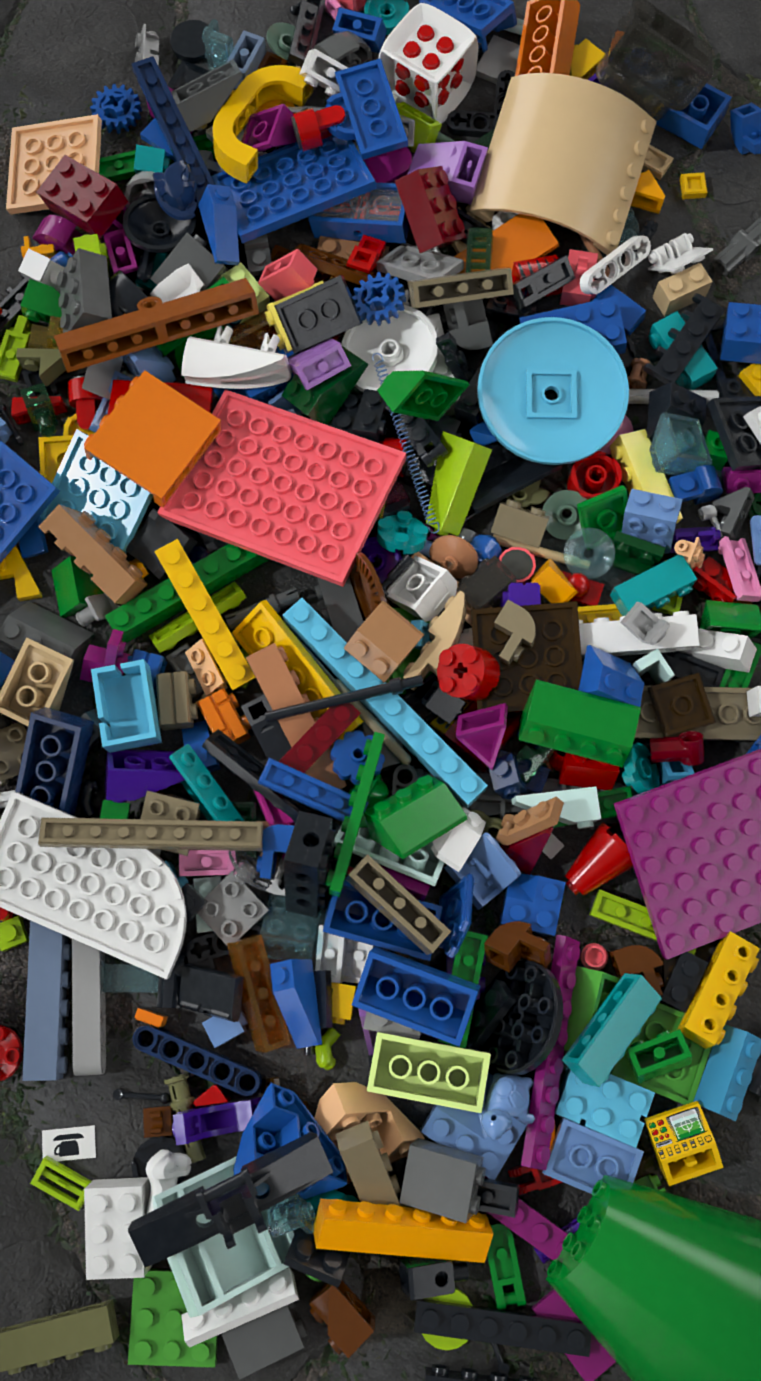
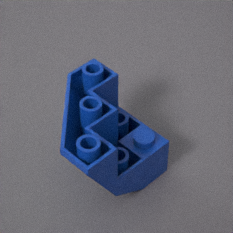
M271 1083L242 1133L233 1169L234 1175L241 1172L243 1165L309 1132L317 1134L333 1173L280 1203H295L348 1184L346 1167L340 1151L294 1091ZM263 1182L257 1186V1195L265 1194L269 1185Z

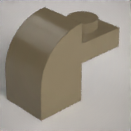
M507 600L494 624L496 629L511 636L499 655L500 661L509 666L512 660L517 662L523 653L524 647L521 646L522 644L530 648L533 647L536 632L534 620L529 612L514 602Z

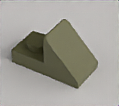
M17 348L16 358L22 368L28 371L39 370V377L44 386L51 384L66 371L58 349Z

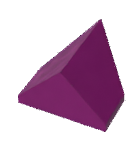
M506 703L458 715L456 738L491 770H493L506 729L508 705Z

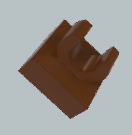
M170 1106L143 1108L144 1138L173 1135V1109Z

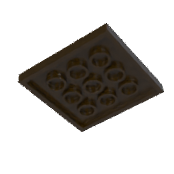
M577 601L521 606L529 612L534 620L535 642L532 648L522 644L521 646L524 647L523 653L517 662L512 660L509 666L500 661L499 655L511 636L496 629L494 624L503 607L471 609L473 646L489 651L498 661L500 668L497 686L492 688L488 693L490 695L486 698L477 700V710L506 703L508 705L507 713L523 712L536 679L579 690L582 674V657Z

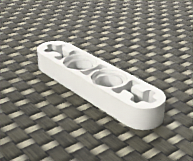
M646 236L631 237L584 272L580 278L581 291L584 294H598L649 255L651 248L649 238ZM623 253L626 257L624 265H622L621 263V256ZM607 265H609L610 267V274L608 277L605 274V269Z

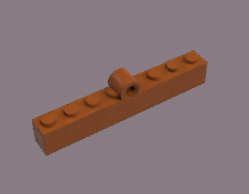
M244 278L162 303L159 297H147L138 302L137 311L55 335L54 338L66 371L69 373L259 314L255 291L248 280Z

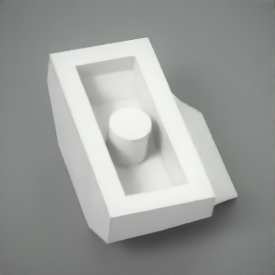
M188 263L176 269L161 281L150 295L152 297H159L162 303L200 292V289L205 284Z

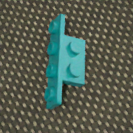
M186 744L169 756L185 779L181 784L194 802L199 803V809L208 821H244L189 744Z

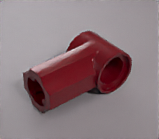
M686 731L681 733L679 737L650 738L651 763L680 761L688 766L702 764L704 762L703 734L697 731Z

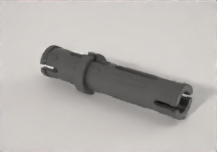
M293 587L277 595L271 594L265 600L269 602L278 614L281 612V609L295 604L300 597L296 587ZM260 602L224 615L230 630L235 629Z

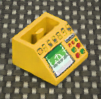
M698 1101L644 1119L659 1167L669 1186L724 1168L716 1142Z

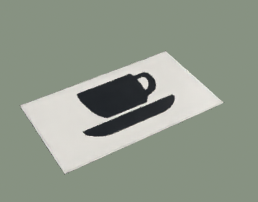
M95 1125L43 1130V1158L49 1156L56 1161L96 1158Z

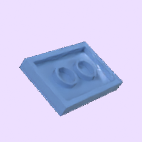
M562 1117L550 1149V1159L547 1163V1168L542 1173L592 1194L594 1185L598 1180H602L604 1175L633 1183L644 1151Z

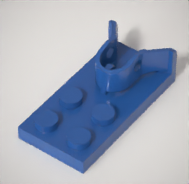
M511 0L419 1V3L436 7L467 26L476 35L477 41L481 43L484 53L488 50L487 34L491 31L499 32L517 25L514 2Z

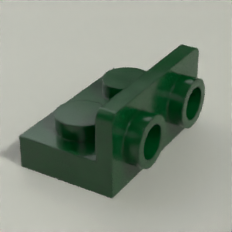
M616 531L604 563L634 575H639L657 566L666 548Z

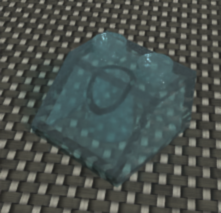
M663 412L660 415L649 449L655 471L677 476L692 472L697 466L711 465L712 460L699 419Z

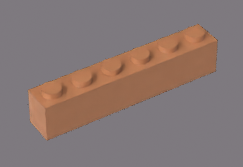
M273 643L246 657L272 710L310 701L306 693L300 694L297 685L301 683L294 669L288 670L285 662L289 659L282 646L277 648L276 644ZM309 712L280 719L278 722L291 747H293L319 718L313 719ZM331 745L305 774L333 787L342 789L347 785L332 770L334 761L330 758L333 748Z

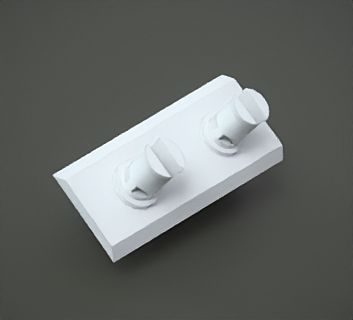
M218 326L214 341L195 337L187 339L181 376H184L186 380L185 384L215 388L247 389L273 386L291 379L292 371L287 356L275 353L280 342V338L273 334L271 340L268 333L264 334L260 350L229 344L233 334V330L229 326H226L224 331L222 326Z

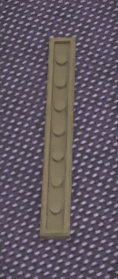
M41 817L38 845L40 847L262 851L263 822Z

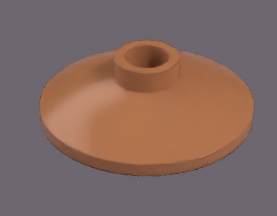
M441 536L432 543L429 550L430 560L434 564L447 569L454 578L469 577L475 572L479 563L478 554L474 547L463 538L457 536Z

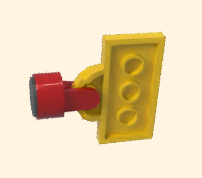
M85 376L74 377L68 382L69 405L76 408V414L67 418L64 424L63 436L38 437L40 474L51 483L56 476L76 430H80L88 435L95 434V432L89 430V427L103 397L82 389Z

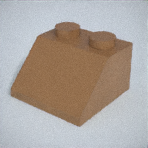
M382 601L357 629L343 649L385 683L425 634L389 604Z

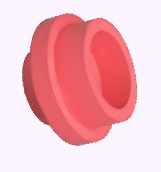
M590 943L582 949L580 960L585 968L598 971L607 964L608 954L602 945Z

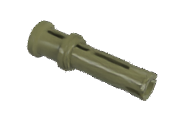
M188 1073L164 1080L165 1085L169 1087L172 1099L170 1107L173 1111L176 1110V1114L177 1112L193 1109L195 1098L190 1093L187 1082ZM201 1139L184 1144L186 1154L190 1157L191 1163L206 1158Z

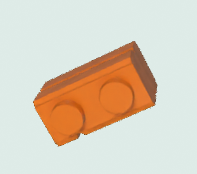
M224 688L197 702L212 733L219 729L237 744L251 737L248 730L252 728L246 716L240 717L236 711V708L240 705L233 692L228 695Z

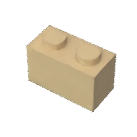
M700 262L659 281L653 299L665 317L694 303L692 297L696 293L706 297L713 281Z

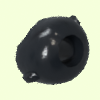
M120 270L111 278L108 277L112 318L137 311L138 302L147 298V296Z

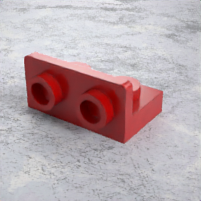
M709 556L703 562L701 568L696 566L692 570L697 578L693 585L696 590L703 591L713 601L738 602L728 570Z

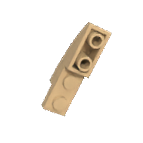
M459 591L456 596H451L446 602L445 610L442 614L435 616L428 625V633L432 642L428 641L421 649V656L416 662H411L406 667L403 679L422 675L424 679L430 671L437 675L440 653L459 643L466 616L465 593Z

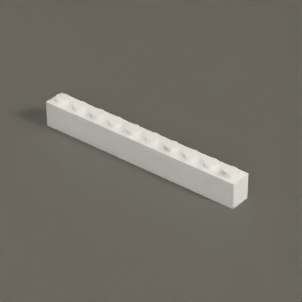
M689 611L674 612L673 616L662 617V613H653L660 620L667 621L670 624L664 638L654 645L641 642L620 622L625 616L620 617L618 621H609V618L606 617L596 618L593 620V623H583V620H579L581 657L585 659L588 645H592L614 656L649 654L657 648L660 653L696 650L700 646L697 615H689ZM472 628L463 630L458 644L473 646Z

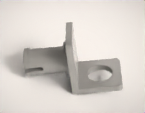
M105 593L88 596L85 598L88 607L77 612L76 619L81 626L85 627L94 620L106 619L105 615L119 608L120 605L114 603Z

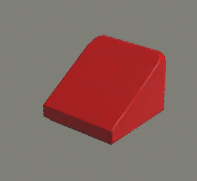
M214 1084L195 1099L193 1104L195 1106L226 1103L231 1098L222 1086Z

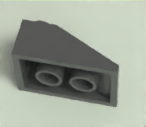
M234 59L171 91L190 132L193 130L196 132L201 131L207 127V123L212 121L243 77Z

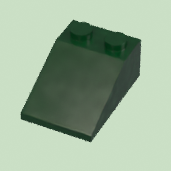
M343 346L342 348L351 364L350 367L309 390L304 388L299 376L295 374L281 395L307 416L326 425L330 424L369 365Z

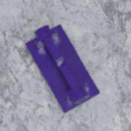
M716 527L675 529L671 551L668 554L676 553L674 547L679 540L694 543L696 537L700 539L703 552L718 551L717 540H720L721 532L716 530Z

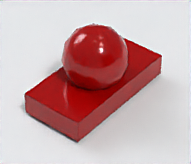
M561 570L578 592L570 602L577 601V604L583 606L598 605L604 584L590 580L582 573L571 574Z

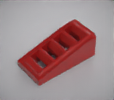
M61 396L12 398L11 415L18 425L67 412V406Z

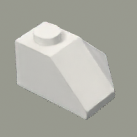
M465 807L461 808L466 813L468 820L432 841L434 845L431 847L435 857L457 872L463 867L476 846L486 824L477 813L471 812Z

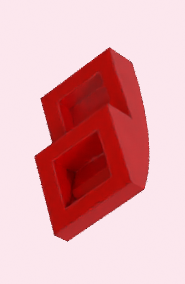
M363 234L359 245H355L346 266L368 274L371 273L386 248V242Z

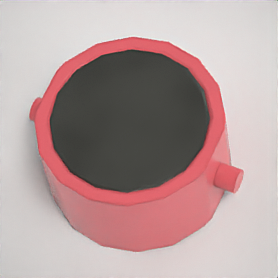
M511 547L505 550L498 560L496 568L497 582L499 584L502 583L506 588H508L510 583H523V585L530 583L536 568L535 555L521 547Z

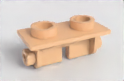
M696 537L694 543L679 540L674 547L677 555L684 556L692 570L696 566L701 568L705 554L703 553L699 537Z
M200 639L185 654L205 695L209 696L216 689L218 691L224 688L227 689L228 682L220 668H217V662L204 639Z

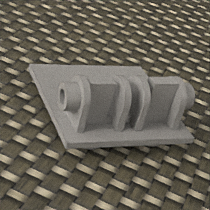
M231 871L205 897L208 902L197 914L227 947L231 948L255 923H259L265 917L269 909Z

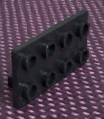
M498 440L484 445V447L492 449L471 507L478 513L560 470L562 465L540 464L523 459L506 449Z

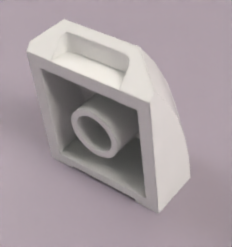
M415 555L414 561L386 591L389 593L387 598L415 617L428 622L439 615L451 596H456L457 581L447 569Z

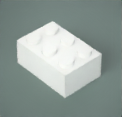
M148 1177L93 1180L84 1188L86 1280L144 1278L152 1265L144 1267L128 1233V1227L131 1222L147 1214L150 1197V1181Z

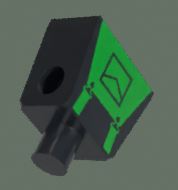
M420 1257L398 1258L401 1290L411 1301L455 1293V1282L468 1281L469 1279L466 1262L452 1263V1260Z

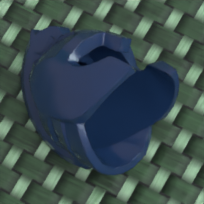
M179 160L171 164L164 173H153L152 177L155 182L154 192L160 207L176 220L185 221L196 217L195 212L198 208V204L195 202L197 182L195 175H191L189 164L185 165L184 160Z

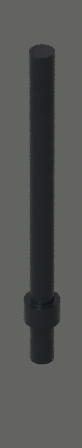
M418 675L405 679L400 677L389 679L388 683L265 712V719L267 722L389 693H392V695L404 693L403 690L423 686V677Z

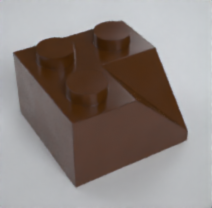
M343 1280L338 1288L325 1282L310 1299L311 1314L320 1324L325 1322L328 1325V1336L330 1337L328 1342L339 1355L343 1352L349 1358L375 1330V1316Z

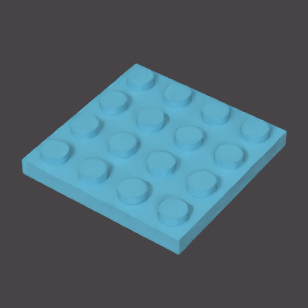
M76 430L52 482L60 492L40 515L41 522L47 518L58 504L80 512L86 511L95 518L96 522L94 524L110 535V542L127 553L126 548L134 538L153 498V494L95 456L92 460L86 458L84 442L89 435Z

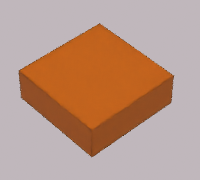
M138 1008L135 1014L136 1020L156 1027L165 1026L168 1016L145 1008Z

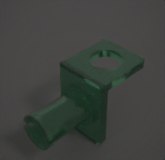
M44 383L21 389L20 392L34 431H40L44 437L53 436L56 433L55 426L58 425V421ZM33 392L42 393L37 398L28 397Z
M524 745L516 756L517 765L522 760L529 759L531 760L532 767L528 772H519L521 780L528 783L541 766H544L553 773L555 769L550 764L551 761L549 759L556 750L543 746L532 750Z

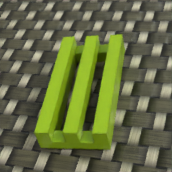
M45 1156L30 1184L77 1211L81 1210L84 1205V1189L46 1169V1166L84 1188L92 1181L49 1156ZM41 1175L80 1196L77 1200L41 1180Z

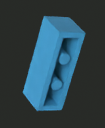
M725 1024L723 1027L726 1031L725 1036L719 1045L712 1047L694 1101H698L701 1107L736 1121L742 1109V1102L748 1085L751 1083L754 1067L761 1054V1039L747 1031Z

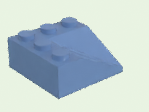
M489 1072L487 1075L483 1107L485 1104L486 1095L493 1082V1075ZM529 1099V1105H528V1109H527V1114H529V1110H530V1103H531V1100H530V1099ZM434 1105L420 1130L421 1133L438 1144L484 1157L482 1167L486 1168L485 1176L495 1180L527 1124L524 1125L514 1117H511V1129L502 1134L500 1139L493 1140L485 1133L481 1124L482 1115L480 1113Z

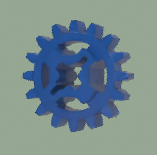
M113 84L112 89L104 86V92L97 91L98 98H92L93 105L90 106L92 115L98 114L101 118V130L106 127L108 133H111L113 129H116L117 134H120L121 129L124 128L128 132V126L132 125L135 127V119H141L140 112H142V107L138 94H134L132 88L126 91L123 84L120 88Z
M377 272L376 278L369 274L367 282L359 281L361 288H354L356 296L352 298L362 321L366 319L368 325L376 321L378 326H381L383 320L390 324V317L399 318L397 311H404L403 303L406 302L403 284L399 283L397 277L392 279L390 273L382 277L381 273Z

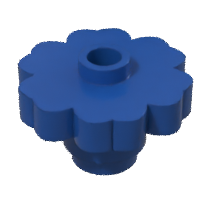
M357 730L346 732L343 740L338 739L334 742L330 753V758L334 761L332 770L338 774L341 780H348L350 778L353 784H360V781L356 780L360 764L365 765L367 755H363L367 739L372 740L373 735L365 737L363 732ZM380 754L374 776L381 773L385 761L383 754Z

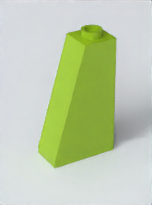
M443 431L440 441L449 453L444 457L441 455L437 458L429 502L432 505L428 507V509L433 508V510L427 513L435 514L430 515L427 519L436 517V519L428 522L439 523V531L437 523L430 525L435 528L433 532H437L436 534L445 536L450 533L459 536L492 449Z

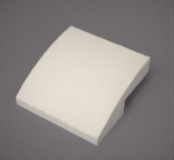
M320 924L315 971L331 970V982L334 983L351 982L359 984L369 951L375 946L322 932L324 924Z

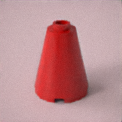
M604 822L597 827L565 875L568 879L565 884L575 895L581 892L585 896L633 868L627 845L616 833L612 834L609 830L610 827Z

